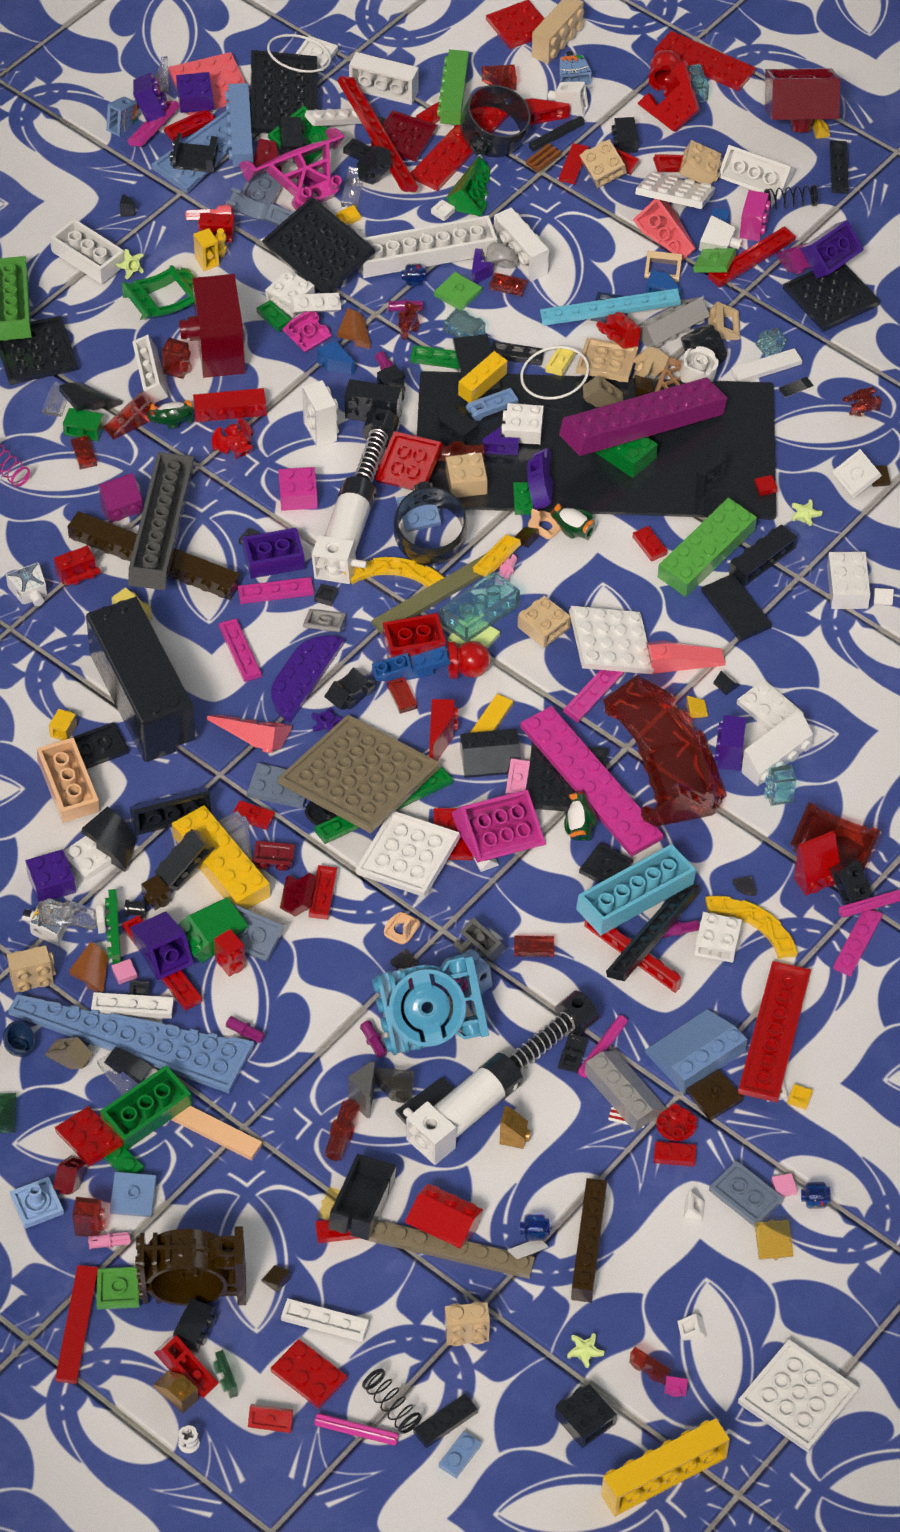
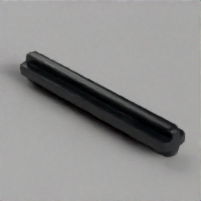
M578 116L529 142V149L535 151L584 125V118Z

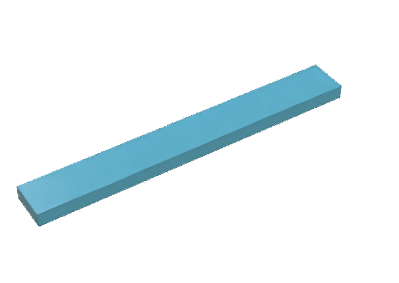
M677 288L540 309L542 325L546 326L605 317L616 312L631 313L681 305Z

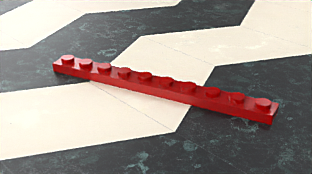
M339 76L337 82L374 145L390 150L392 167L389 170L401 191L416 192L418 185L354 77Z

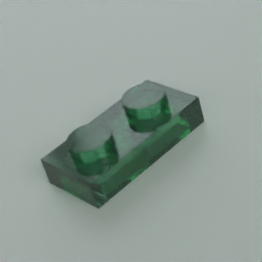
M16 1093L0 1094V1133L16 1132Z
M224 1351L215 1352L213 1367L216 1374L220 1373L222 1377L220 1380L223 1392L227 1391L230 1399L238 1396L237 1384Z

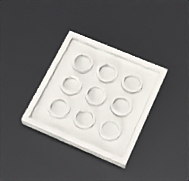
M653 171L636 187L635 194L702 209L713 196L715 187L711 186L710 183L702 182L699 184L695 183L692 179L681 180L675 175L663 176L662 173Z
M580 606L570 607L569 613L582 668L643 674L653 673L654 669H652L646 644L648 642L640 612Z
M394 811L382 824L357 866L356 874L426 897L459 841L460 833Z
M788 1339L738 1399V1404L803 1450L809 1452L858 1393L859 1387Z

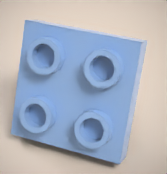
M49 1177L9 1191L24 1229L64 1214Z

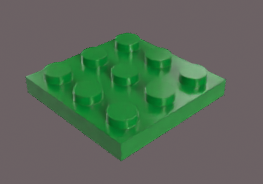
M304 105L290 116L301 117V124H304L302 138H305L306 145L328 139L325 132L328 128L325 125L313 126L306 119L305 113L308 109ZM278 126L268 134V138L276 142L277 147L280 149ZM322 150L304 156L303 159L306 166L313 164L322 156Z

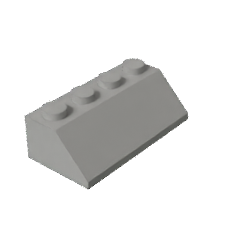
M703 298L684 299L681 301V305L672 306L638 324L641 327L639 340L646 347L654 346V348H657L664 344L663 341L678 337L677 334L679 332L684 333L691 330L692 325L704 323V319L710 315Z
M602 1051L586 1062L585 1073L587 1078L634 1132L656 1119L661 1112L667 1109L617 1051Z

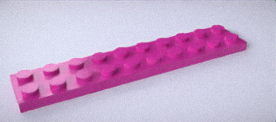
M552 706L520 723V728L574 791H583L586 794L598 819L631 857L663 840L661 831Z

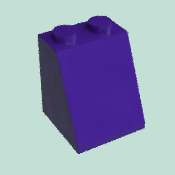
M166 911L130 927L135 945L157 980L194 964L185 932Z

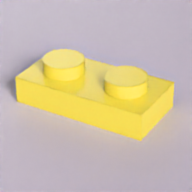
M557 349L545 366L546 372L562 376L576 355V352L568 349Z

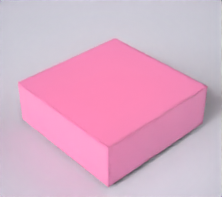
M130 959L111 965L118 984L137 978V973Z
M792 1173L771 1178L774 1190L782 1197L797 1194Z

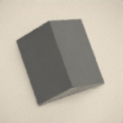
M369 1062L348 1076V1099L366 1118H370L375 1088V1062Z

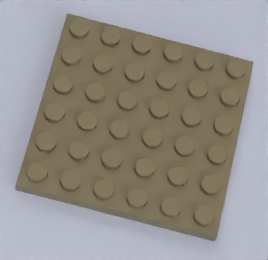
M347 715L278 777V784L372 833L440 769V763L362 721Z

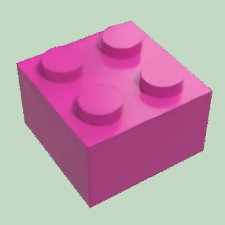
M748 190L741 216L739 238L760 241L761 235H765L766 225L764 224L768 223L769 213L767 211H769L771 201H768L769 193Z
M315 467L278 469L281 511L317 509Z

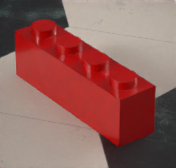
M264 388L193 394L196 422L267 416Z

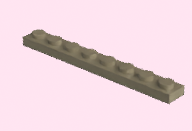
M377 1220L368 1240L530 1279L535 1257L527 1255L516 1259L507 1250L469 1241L459 1249L422 1230Z

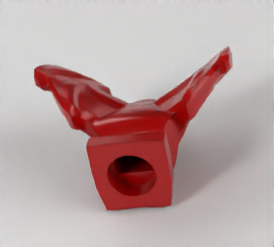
M238 418L237 424H230L224 429L227 436H223L222 427H218L211 439L213 451L217 449L224 454H228L230 450L234 452L235 459L250 454L253 450L250 445L253 431L249 423L243 418Z

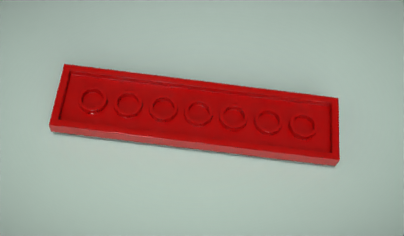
M487 106L477 107L470 111L475 122L491 134L510 116L500 109ZM455 125L411 171L415 181L439 191L474 154L462 137L460 125Z
M772 961L738 1094L778 1103L811 969Z

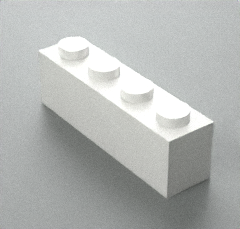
M149 335L132 341L143 391L152 404L167 398L168 393L156 345Z

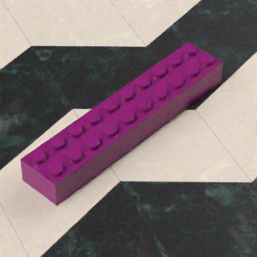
M705 377L564 417L559 435L579 456L723 415L727 397Z

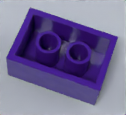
M848 220L836 223L800 248L816 278L829 275L864 250Z
M297 527L242 537L243 552L251 579L305 569L304 552Z

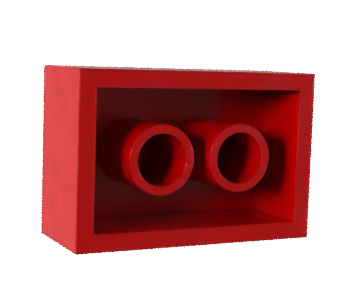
M438 613L383 622V639L389 658L408 653L410 657L442 646L446 647V640Z

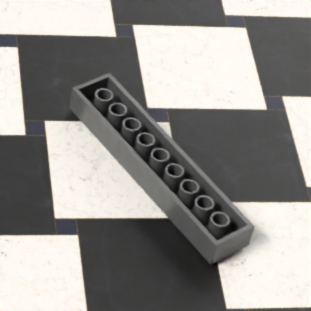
M164 452L157 453L129 565V586L157 590L166 589L193 474L194 456Z

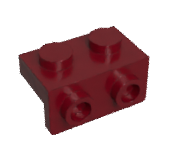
M256 841L252 863L257 865L256 868L268 869V866L276 867V870L287 871L288 868L293 869L295 844Z
M309 872L297 880L288 875L285 879L280 909L295 917L307 911L312 904L311 897L315 888L316 876Z

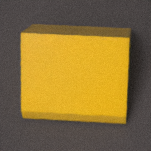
M815 119L813 124L815 138L830 137L828 124L822 119Z

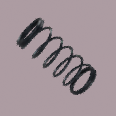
M812 184L811 190L808 187L811 196V206H817L818 191L816 185ZM807 185L804 186L803 192L801 191V189H800L799 186H796V187H795L794 192H792V190H791L790 187H787L786 190H785V193H783V191H782L781 188H778V189H780L781 192H782L783 199H784V208H785V209H786V201H785V199H786V191H787L788 188L790 189L791 194H792V198H793V208H795V200H794V198H795L796 188H799V190H800L801 197H802V207H804V199H803V197H804L805 187H808ZM771 188L765 189L764 193H769L768 201H771V194L769 190L772 191L775 201V209L777 210L776 200L778 189L776 190V194H774Z
M384 1369L374 1370L364 1379L362 1383L363 1389L369 1395H374L373 1400L375 1403H381V1410L388 1412L389 1420H395L394 1425L401 1434L410 1432L419 1424L422 1415L419 1412L412 1413L398 1427L396 1425L397 1419L408 1414L412 1410L413 1404L406 1406L396 1418H390V1411L404 1403L406 1396L398 1398L389 1410H384L382 1408L383 1402L393 1398L399 1392V1388L392 1389L382 1401H376V1394L387 1389L392 1383V1379L383 1382L375 1393H370L368 1390L377 1386L385 1376ZM381 1374V1376L374 1383L371 1384L374 1378ZM371 1377H373V1378L370 1380V1382L368 1383V1385L365 1387V1385H366V1383L368 1382V1380H369ZM388 1381H390V1383H389L386 1387H384L382 1390L379 1391V1389H380L385 1383H387ZM397 1389V1391L391 1397L386 1399L389 1394H391L394 1390ZM402 1398H404L401 1403H399L397 1406L393 1407L399 1400H401ZM411 1406V1408L406 1413L401 1415L403 1411H405L408 1407ZM417 1416V1418H416L415 1420H413L411 1423L405 1425L410 1419H412L413 1417Z

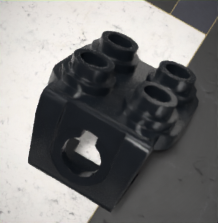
M712 324L700 326L681 337L685 352L690 348L692 350L699 346L706 347L715 353V357L719 361L718 364L722 363L727 357L720 333L715 331Z

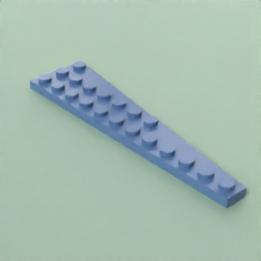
M225 111L182 143L209 146L211 136L218 137L219 149L215 162L216 166L229 153V150H232V148H228V138H231V136H228L227 126H230V124L227 125V114L230 113ZM172 149L152 163V169L188 194L209 172L173 169V162L170 161V152L174 151Z
M22 995L15 997L8 1010L11 1016L70 1037H78L81 1041L112 1051L115 1046L134 1054L153 1067L161 1069L167 1065L176 1075L229 1094L254 1047V1041L234 1037L223 1038L218 1037V1034L214 1033L208 1035L198 1033V1030L194 1029L188 1031L179 1029L178 1026L164 1025L154 1021L113 1013L107 1015L99 1013L98 1010L91 1009V1011L80 1009L78 1006L67 1007L57 1002H48Z

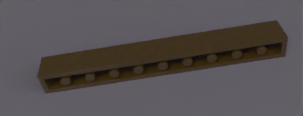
M80 511L76 513L68 524V536L72 540L84 543L91 548L102 550L107 554L120 557L122 560L131 561L137 533ZM175 548L169 578L179 580L187 585H192L205 592H210L220 598L231 601L238 590V586H241L240 573Z

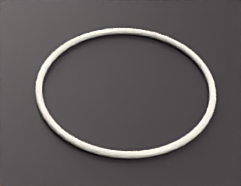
M283 34L272 38L267 45L271 58L290 70L305 73L319 72L326 69L331 63L329 51L321 43L306 36ZM281 37L304 38L322 47L328 54L329 61L327 65L316 70L292 68L281 63L271 54L270 44L275 39Z
M567 346L548 347L536 352L525 362L520 374L521 383L524 389L534 397L547 400L560 399L571 395L581 388L589 374V363L586 357L574 348ZM551 349H568L578 353L584 359L587 371L581 384L571 392L556 397H544L534 394L525 386L523 381L524 369L528 362L536 355Z

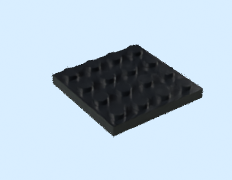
M843 264L829 275L816 278L813 271H810L783 284V290L823 332L880 305L878 297L846 264Z
M61 315L31 322V338L0 340V358L9 385L78 370Z
M532 742L527 790L534 809L568 812L571 805L569 795L575 792L574 789ZM588 747L606 768L608 748Z

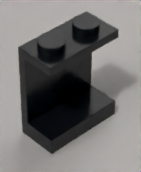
M178 133L176 140H173L174 151L170 152V161L173 162V169L213 173L219 149L218 137L211 136L209 146L182 143L181 133Z

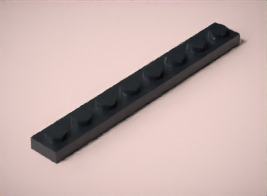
M693 884L669 897L606 970L607 977L625 982L698 896L700 886Z

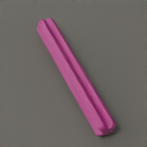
M900 889L840 906L838 913L844 918L900 902Z
M622 1015L616 1018L580 1066L578 1075L587 1078L585 1073L586 1062L600 1052L607 1051L627 1024V1018Z
M317 1413L314 1421L315 1426L390 1445H396L399 1434L396 1432Z

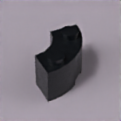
M353 667L345 677L332 683L324 697L340 710L352 709L363 698L373 693L378 681L364 670Z

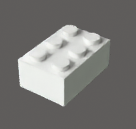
M323 380L302 386L303 421L316 446L320 447L337 441V433H339L337 421L339 418L336 409H338V403L335 398H332L330 388L325 386Z
M829 552L827 573L831 609H868L870 587L866 552Z

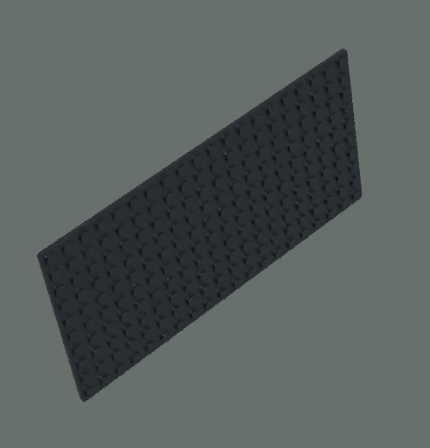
M422 371L420 372L417 437L439 441L443 444L428 483H432L433 487L450 492L446 476V457L482 453L483 439L499 427L502 430V424H506V421H503L504 410L485 416L480 421H477L478 437L462 448L437 429V417L451 406L461 410L464 415L473 420L472 413H469L466 409L469 402L458 395V385L461 380L460 372ZM506 374L499 380L501 391L511 388L519 400L518 404L543 406L540 445L519 443L518 455L482 454L487 476V494L458 497L465 510L514 511L513 482H528L527 462L532 459L533 454L548 448L552 452L550 477L553 479L552 502L547 507L538 509L537 511L550 512L554 506L560 504L563 508L584 509L590 514L708 518L727 498H730L756 516L757 519L774 520L776 519V493L760 496L754 484L756 478L772 475L776 483L774 385L771 382L713 381L712 383L727 397L723 415L648 436L649 439L657 443L656 459L632 478L595 452L579 456L559 435L564 417L599 408L585 401L583 385L569 396L547 400L529 394L522 386L520 374ZM523 374L525 386L534 394L544 397H556L569 393L577 388L585 378V376ZM588 376L583 385H585L595 377ZM629 378L628 383L605 379L623 392V401L638 397L635 393L634 378ZM646 378L652 381L653 391H655L659 379ZM672 383V384L667 385V386L670 388V387H674V386H676V385H675V383ZM495 393L483 394V395H482L481 397H479L478 399H481V398H483V397H486V396H489V395H492V394H495ZM722 452L726 455L724 480L703 498L699 499L695 496L697 472ZM437 505L438 509H446Z

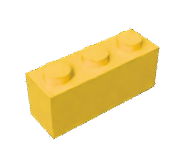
M495 351L492 352L459 381L458 395L469 403L477 400L507 374L508 360Z

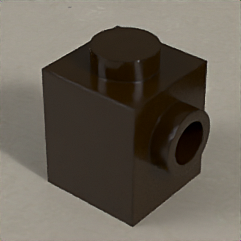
M158 875L141 884L143 899L155 911L167 906L172 901L171 890Z

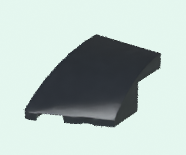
M72 382L59 385L60 393L77 412L88 407L92 411L104 406L109 410L123 404L122 400L84 383Z
M107 806L82 827V834L96 842V848L109 856L113 865L126 872L137 838L125 821Z

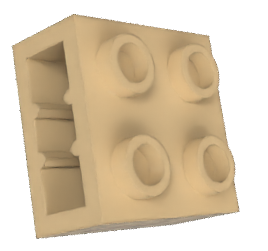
M610 139L602 141L597 146L587 149L580 154L581 162L596 188L627 173L625 164Z
M691 140L684 150L679 174L699 183L706 182L712 184L713 181L716 182L719 176L717 171L722 164V161H720L721 153Z
M546 596L535 600L529 608L522 610L518 615V628L543 648L570 629V615Z
M46 945L7 954L14 993L54 984L53 975H56L52 952L48 953Z
M477 1301L471 1304L460 1305L455 1303L445 1306L444 1328L446 1344L461 1346L468 1343L483 1344L484 1342H489L490 1319L488 1303Z

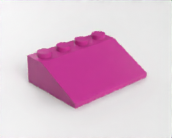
M528 790L461 806L452 812L457 830L477 863L546 845Z

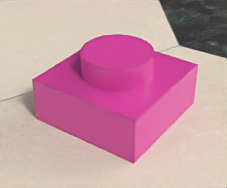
M666 1376L664 1394H669L673 1397H686L688 1379Z

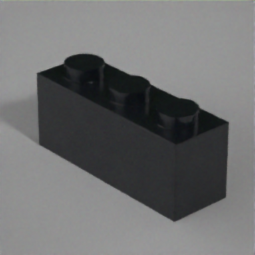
M191 829L154 872L170 889L178 891L215 847L202 832Z

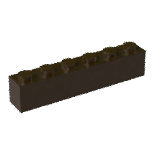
M586 1178L571 1291V1300L592 1303L607 1180Z

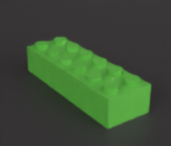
M26 256L0 258V340L31 338Z
M727 498L659 564L657 577L687 597L755 531L757 517L730 498Z

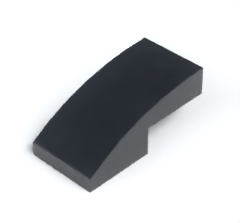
M572 1033L568 1034L558 1069L578 1073L588 1044V1037Z
M116 1046L104 1061L106 1065L118 1074L124 1072L138 1084L152 1067L134 1054Z

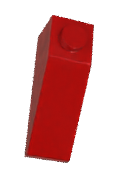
M535 98L525 99L530 110L529 125L569 118V103Z
M177 1335L168 1338L154 1352L171 1372L184 1375L197 1387L198 1395L202 1398L219 1384Z

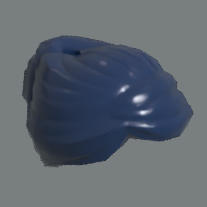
M23 1021L11 1022L3 1032L4 1047L13 1056L26 1057L36 1047L35 1035L29 1025Z

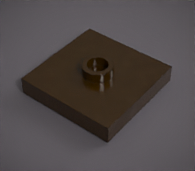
M719 1069L686 1088V1093L710 1121L743 1102L741 1094H738L735 1087Z

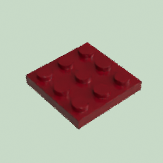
M394 110L391 111L382 125L400 157L415 162L418 161L438 130V125ZM371 141V147H374L375 145L373 141Z

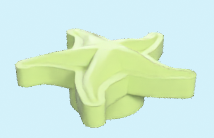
M128 249L124 250L125 260L121 263H116V266L125 269V279H129L135 271L144 272L139 263L140 258L144 256L142 253L131 256Z
M809 500L804 506L792 503V508L797 510L792 517V521L799 519L801 522L812 526V518L822 516V511L812 508V500Z
M595 1333L587 1340L572 1335L571 1340L575 1342L576 1347L567 1354V1358L578 1357L582 1360L584 1366L589 1368V1360L592 1357L604 1356V1350H598L594 1346Z

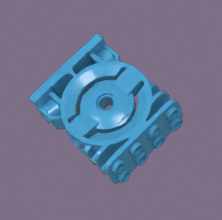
M469 952L446 958L441 967L418 965L405 969L400 968L392 972L387 971V973L375 974V978L372 979L373 989L379 994V998H376L378 1011L383 1013V1018H380L384 1033L387 1032L388 1037L384 1038L388 1053L391 1052L393 1055H397V1053L401 1052L407 1053L410 1050H420L424 1047L436 1046L448 1041L455 1034L464 1040L479 1036H489L474 960ZM429 974H434L435 982L447 989L453 1001L451 1018L444 1026L445 1030L442 1032L440 1026L449 1015L450 1004L444 991L431 984ZM466 977L468 986L466 992H462L454 978ZM410 978L412 979L413 989L409 991L404 1000V1013L407 1020L414 1027L423 1031L424 1037H420L419 1032L411 1029L405 1023L401 1014V1002L404 994L409 989L408 979ZM471 1000L474 1015L465 1017V1001ZM424 1002L432 1004L431 1009L427 1012L421 1010Z

